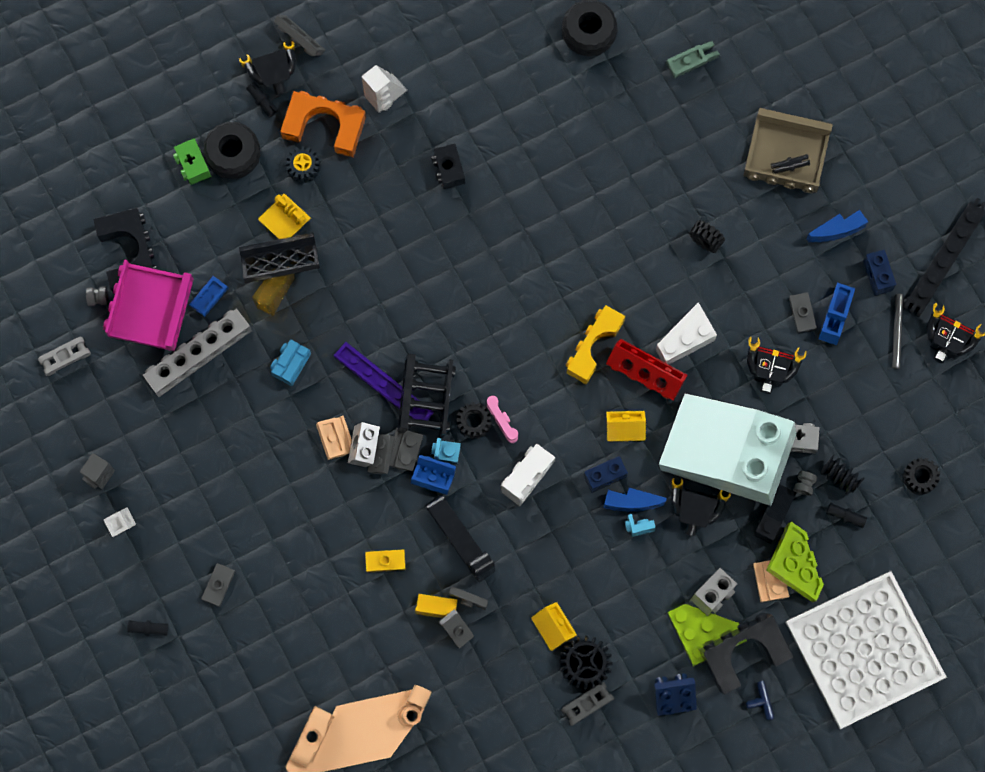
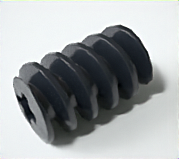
M833 455L822 468L820 474L828 473L827 480L834 477L833 485L840 482L839 489L842 490L846 487V495L851 492L853 493L865 478L863 477L858 480V472L851 475L853 468L845 470L847 463L839 465L841 459L833 460Z

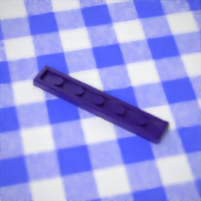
M345 342L333 355L334 358L400 410L402 386ZM411 395V398L418 400L415 396ZM413 408L410 409L409 416H412V419L428 421L434 412L428 409Z

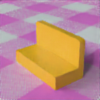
M645 411L606 412L607 441L646 440Z
M419 594L415 613L444 618L452 610H456L458 600Z
M557 602L546 606L531 618L551 651L577 636Z

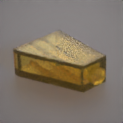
M294 274L265 279L252 297L256 308L273 316L295 278Z

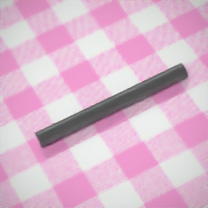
M903 294L895 295L893 369H900Z

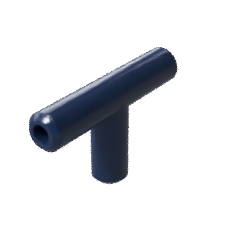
M759 681L757 686L761 698L746 701V707L751 709L763 706L766 719L768 721L773 720L774 714L765 682Z

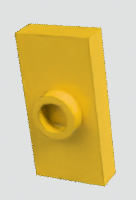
M404 549L365 552L366 572L406 570Z

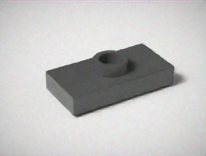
M808 292L789 296L797 333L816 330L817 327Z
M217 563L201 599L220 607L236 571Z
M451 587L449 596L461 600L462 605L470 608L474 605L486 610L488 600L456 587Z
M455 609L439 621L459 649L474 637Z

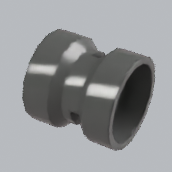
M101 286L99 289L87 287V305H108L107 287Z
M799 471L797 476L798 483L795 484L793 490L802 495L812 496L814 490L812 486L816 483L817 476L809 472Z

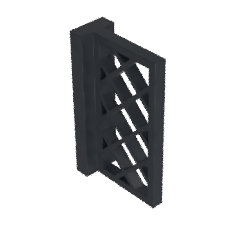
M314 233L239 247L245 283L320 268ZM298 257H302L300 261L295 260ZM280 260L284 261L281 265L276 264ZM308 260L314 262V263L306 264V262H307ZM261 264L265 265L262 269L258 268Z

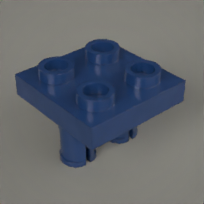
M682 673L683 679H681L680 674H677L674 681H668L667 677H662L663 682H661L660 677L655 680V699L658 716L697 710L694 677L688 678L686 674Z

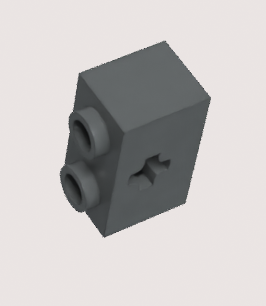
M94 453L91 454L80 470L83 476L82 480L93 489L98 487L102 490L115 472L107 461Z

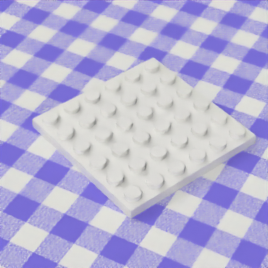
M891 571L785 622L839 729L946 678Z

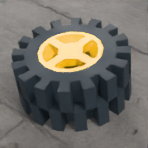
M301 146V149H298L296 147L295 151L291 150L290 156L287 155L286 168L289 176L294 181L298 180L299 183H302V181L308 183L309 179L312 181L314 176H318L320 161L314 150L311 151V148L307 147L305 149L304 146Z

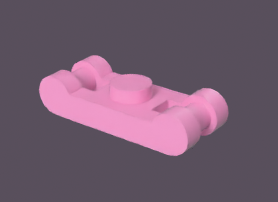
M495 396L488 397L487 408L509 443L517 442L518 431L510 427L508 424L510 422L509 417L505 412L502 413L500 411L498 398Z

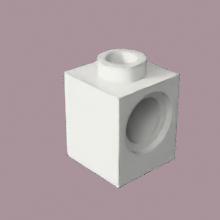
M127 507L104 519L112 537L136 525Z

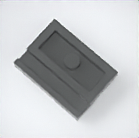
M396 428L389 466L413 473L424 436L411 431L400 433L397 432L398 428Z

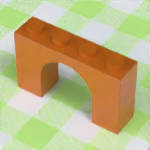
M294 91L280 131L282 138L300 143L305 126L310 118L317 114H330L340 122V129L334 145L335 153L354 157L366 119L365 110L356 105L352 107L347 106L341 101L332 102L323 96L314 97L304 91Z

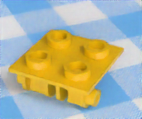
M285 193L282 196L280 194L277 195L274 199L276 202L258 218L278 239L292 237L311 219Z

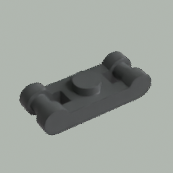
M604 682L561 709L563 714H566L569 718L568 722L571 726L615 699L606 690L607 686ZM597 693H600L603 698L599 702L595 697ZM575 707H578L581 711L577 716L572 710Z

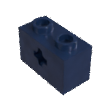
M885 249L866 254L863 262L874 295L893 291L896 282Z
M620 456L584 471V478L591 493L627 478L628 475Z

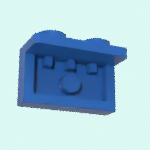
M419 455L417 466L411 478V484L447 495L454 479L456 466L428 456Z

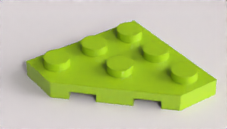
M789 522L766 571L811 602H815L824 585L822 578H819L816 570V559L813 551H810L807 542L809 540L807 532L793 522Z
M687 604L667 613L693 666L704 662L699 649L703 648L702 645L710 640L716 641L720 638L721 634L727 631L732 632L738 629L737 626L739 625L735 621L712 613L707 616L701 609ZM747 640L739 642L736 646L746 642Z

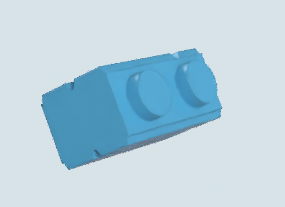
M289 340L288 344L284 343L281 347V356L278 360L275 359L270 369L272 370V376L293 386L309 359L311 352L308 348L293 340Z

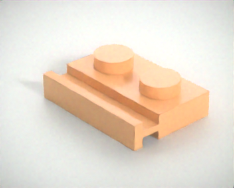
M344 416L317 422L316 426L327 459L330 460L349 454L352 439Z
M771 560L753 563L760 602L789 598L787 585L766 571Z

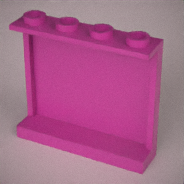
M124 260L123 265H120L118 276H120L119 282L114 285V300L110 301L109 318L105 320L103 326L106 335L116 339L175 351L194 281L192 275L189 273L180 275L129 264L127 260Z

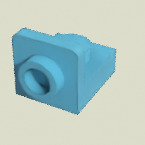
M437 438V443L432 445L431 454H434L435 460L458 464L461 443L441 441V438Z
M629 514L627 521H625L626 530L631 532L632 537L654 532L656 528L654 520L649 521L648 519L640 520L635 525L632 514Z

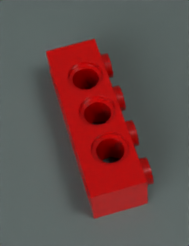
M621 338L614 346L606 363L613 370L624 373L631 380L638 381L644 384L646 388L655 390L664 398L671 400L676 398L688 376ZM626 359L630 360L632 364H629ZM643 368L647 369L649 373L644 372ZM660 378L665 379L666 383L662 382Z

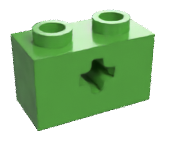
M195 138L174 147L176 153L173 156L177 165L181 164L183 170L180 171L185 181L189 180L190 185H193L211 177Z

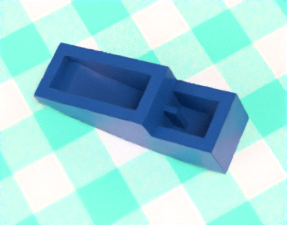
M860 210L846 219H843L838 214L810 232L807 236V241L825 242L847 237L866 228L868 220Z
M840 283L836 284L819 340L837 345L855 288Z
M629 488L627 495L608 490L603 508L626 512L644 511L664 506L667 498Z

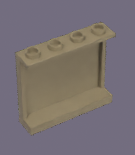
M759 108L743 176L753 181L759 179L771 185L781 184L788 189L798 188L806 193H817L833 124ZM805 154L809 156L810 166L794 169L793 172L772 173L771 163L787 160V157L795 158Z

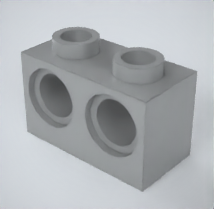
M719 568L690 600L708 616L712 611L716 613L723 606L721 602L724 598L729 600L735 593L733 589L737 583ZM718 584L724 585L725 590L720 589ZM705 597H710L713 603L707 602Z

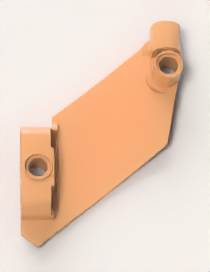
M414 685L412 690L336 706L333 714L315 706L286 765L287 772H325L390 758L412 727L421 720V715L432 692L421 686ZM410 710L416 714V718L412 722L408 721L406 717L407 712ZM310 731H314L317 735L313 743H310L306 737Z

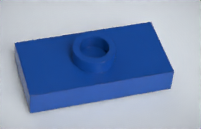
M212 276L189 305L205 317L229 288Z

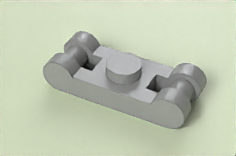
M78 337L38 358L40 365L44 367L46 376L53 375L56 371L91 354L84 345L83 337ZM77 347L79 351L73 353L72 349ZM54 358L56 363L51 365L50 360Z

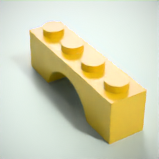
M605 305L603 310H598L594 317L596 322L593 326L590 324L585 332L587 337L584 342L580 340L575 349L577 351L574 357L571 356L566 363V367H568L567 374L586 385L597 366L591 356L592 345L602 337H615L625 321L623 314Z

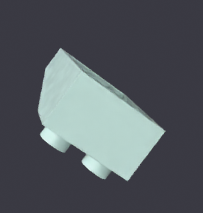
M684 394L659 466L662 471L771 506L796 437L794 421L756 409Z

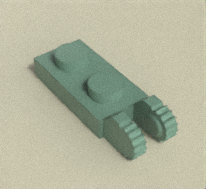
M713 41L701 46H695L667 59L666 64L673 77L676 78L716 59L720 55L718 51L708 55L704 54L705 51L714 47Z

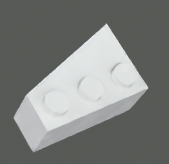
M377 65L361 76L365 98L378 112L387 110L393 101L407 91L393 74H390L388 71L385 72L384 69Z
M699 303L657 344L656 352L661 361L669 365L715 341L717 334Z
M538 444L534 447L531 446L524 455L526 457L522 462L519 461L516 464L511 475L507 476L501 484L502 493L519 506L522 505L555 462V457Z

